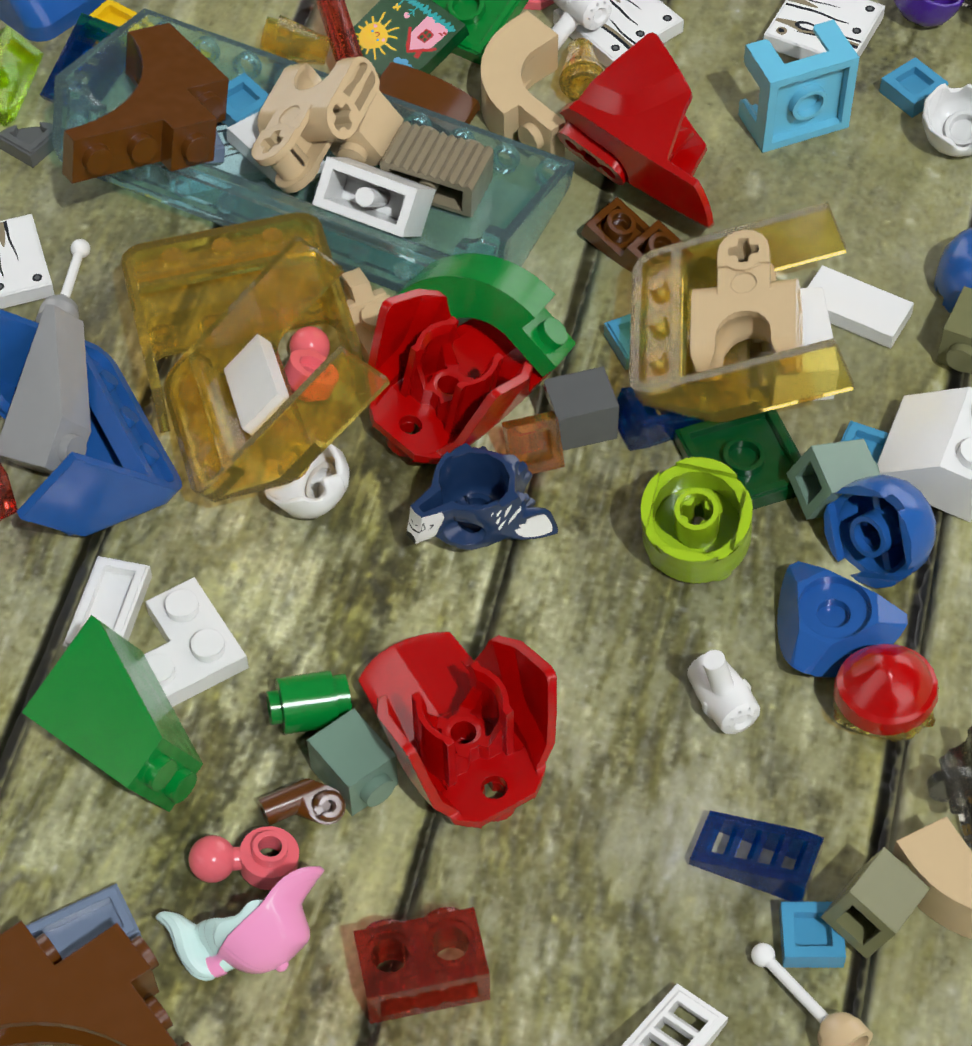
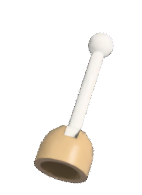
M759 943L753 947L751 959L754 964L759 967H767L820 1023L817 1037L819 1046H869L873 1033L859 1018L846 1012L828 1014L775 959V951L771 945Z

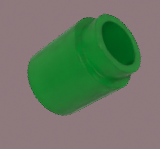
M330 670L276 678V690L266 691L270 724H281L284 735L324 729L352 710L350 689L345 673L332 675Z

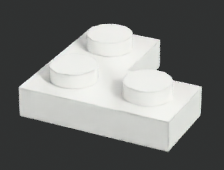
M195 577L145 601L149 616L167 643L144 655L172 707L249 668L246 654Z

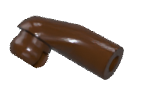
M309 778L300 780L258 799L260 810L268 826L293 815L319 824H335L342 818L346 808L345 800L338 790Z

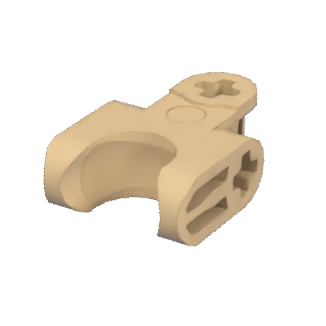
M362 56L343 58L336 62L332 71L323 80L308 63L289 65L284 68L260 109L257 124L259 136L251 150L252 157L260 166H271L277 173L275 183L284 193L297 192L306 187L317 175L320 164L333 141L351 138L356 132L379 91L380 81L372 63Z
M754 230L733 232L725 237L719 245L717 253V287L692 290L690 352L698 379L720 377L723 373L724 358L728 351L735 344L748 339L764 340L773 346L778 357L777 365L779 371L800 370L803 368V309L798 279L777 281L774 265L771 263L768 240L762 233Z

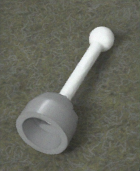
M76 239L72 242L70 250L73 257L61 293L52 295L43 301L36 317L37 323L40 322L46 303L55 305L79 319L78 305L70 296L82 259L90 253V245L86 240Z

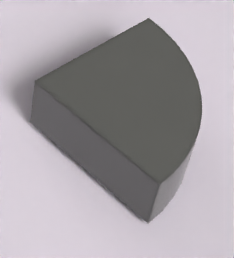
M40 122V127L18 129L17 125H14L0 132V149L34 168L63 142L64 131L62 127L47 122Z

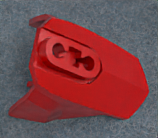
M653 32L648 33L600 73L588 85L578 100L565 105L560 114L564 117L566 124L557 133V136L569 151L616 184L624 185L625 182H628L648 196L708 229L714 226L715 223L713 222L712 211L706 193L699 180L693 177L707 151V147L685 115L693 98L691 89L659 36Z
M415 289L389 297L382 302L367 367L370 390L368 408L372 428L375 427L386 437L387 445L392 452L399 456L410 457L413 459V462L438 464L446 452L451 453L455 448L465 443L472 445L516 408L551 373L549 372L542 377L508 337L493 325L471 318L458 326L459 320L454 316L451 317L447 297L437 290ZM415 424L418 425V433L408 434L414 431Z
M433 632L414 636L393 644L379 653L365 667L358 681L377 715L402 768L423 798L435 810L443 813L454 825L482 828V826L490 822H499L507 819L514 813L517 807L533 798L535 800L545 776L546 762L556 740L557 676L553 667L524 642L498 635L490 639L484 650L473 660L451 632ZM490 782L491 790L500 792L503 796L497 799L486 797L485 785Z

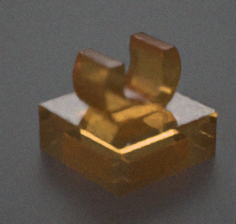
M553 411L502 422L506 454H514L520 462L524 461L532 474L565 467L558 417Z

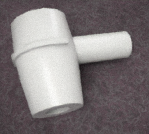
M553 0L564 12L552 28L558 34V50L579 24L590 30L603 26L612 12L610 0Z
M708 651L691 663L687 676L702 704V710L710 719L714 720L725 734L742 732L754 724L760 715V706L751 692V686L745 678L742 679L732 668L721 651Z

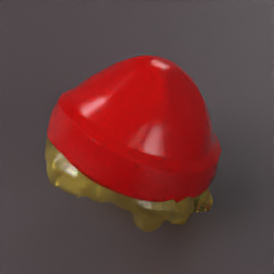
M879 644L856 651L841 665L834 681L833 707L835 721L849 730H856L860 734H872L893 742L914 738L915 734L920 733L923 728L933 727L936 721L933 711L938 702L939 687L933 667L918 652L900 645Z

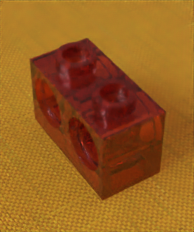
M443 907L429 912L425 917L401 922L395 919H383L371 923L366 929L353 931L357 962L370 1024L490 1000V972L474 907L461 910L455 907ZM446 948H457L465 953L462 957L455 960H445L437 956L440 951ZM387 960H398L405 964L404 967L396 972L388 973L377 969L378 965Z

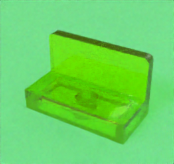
M8 25L0 30V124L4 127L16 119L44 53Z

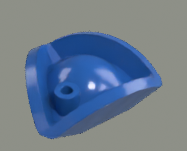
M797 561L789 565L785 572L778 605V640L785 660L794 669L816 677H836L841 665L851 654L873 645L894 644L908 624L907 614L879 594L828 569Z

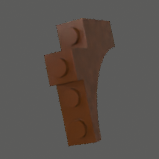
M170 23L127 32L125 74L131 79L136 88L120 106L108 114L81 126L64 130L62 174L72 184L157 162H162L170 171H175L214 161L217 122L225 121L229 78Z
M22 921L18 922L0 934V1046H178L167 1032V1029L172 1027L173 1023L165 1009L154 996L159 993V989L152 970L158 967L159 963L152 950L140 935L130 940L119 924L116 923L62 960L60 954L44 933L34 938ZM186 1041V1042L183 1043L181 1046H192V1045H191L188 1041Z

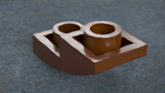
M390 62L379 78V90L399 114L413 117L418 126H430L439 133L444 131L447 136L453 134L457 139L462 137L480 109L479 101L461 89L438 77L406 65Z
M618 197L589 220L581 232V235L620 266L659 286L694 255V252L659 219L649 226Z

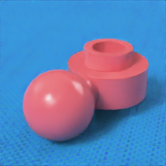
M314 326L302 327L291 337L289 344L291 355L282 371V375L289 389L298 397L309 400L324 398L329 395L338 378L336 366L327 358L330 352V341L321 329Z
M264 826L247 834L240 847H233L228 840L217 835L202 837L190 849L188 862L192 873L203 882L217 883L226 879L232 871L240 870L241 875L250 885L263 890H272L284 876L297 870L299 847L295 838L289 832L278 827ZM270 848L277 850L279 854L269 857L263 855L260 851Z

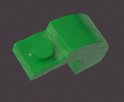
M463 253L441 258L420 271L396 294L399 295L415 289L440 291L447 297L451 317L475 318L493 325L508 337L542 377L555 369L576 344L567 333L564 325L545 308L556 294L544 282L526 269L499 257L478 253Z

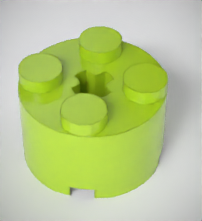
M685 458L675 462L674 466L666 469L661 474L659 471L647 484L641 500L643 543L651 564L671 578L687 583H707L727 579L746 556L751 542L753 506L748 490H746L745 486L737 478V474L729 466L710 458ZM695 517L704 518L699 525L692 524Z

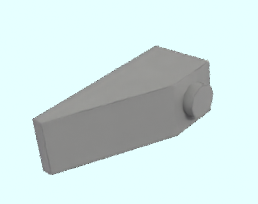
M46 303L0 434V457L22 467L51 475L71 452L86 455L87 442L91 433L84 323L61 308Z

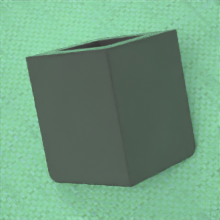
M604 366L548 378L544 381V391L555 418L554 442L558 451L617 439L619 404Z

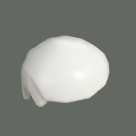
M941 84L925 99L922 123L929 143L938 152L956 157L972 155L971 84L961 88H949L946 84Z
M320 439L308 443L295 442L294 453L290 458L286 460L271 459L268 463L262 483L264 492L268 500L294 517L300 519L318 518L334 508L346 492L350 478L349 466L344 453L325 440Z

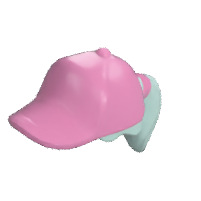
M309 866L292 871L272 888L265 900L248 902L235 916L211 918L201 921L196 925L178 913L162 911L156 915V919L170 933L176 953L186 970L199 980L210 981L216 977L226 975L228 971L233 969L250 974H262L273 970L284 972L289 966L288 962L310 939V928L302 903L325 870L321 866Z

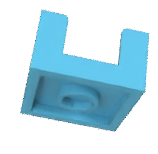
M834 19L814 25L813 32L827 52L784 64L769 40L764 39L745 45L744 63L760 87L758 105H751L746 98L741 99L738 115L762 153L849 127L860 57Z

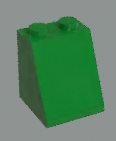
M92 615L22 711L24 715L123 786L168 812L172 810L176 803L185 800L192 792L197 781L196 774L203 765L143 652Z

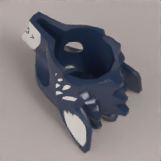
M465 443L455 448L451 453L446 452L436 466L431 487L410 505L406 535L415 544L437 537L446 544L458 549L474 550L487 547L504 539H537L558 534V526L549 510L533 507L536 501L524 493L527 484L533 477L532 473L528 470V465L524 461L520 462L514 454H501L488 451L485 446L477 448Z

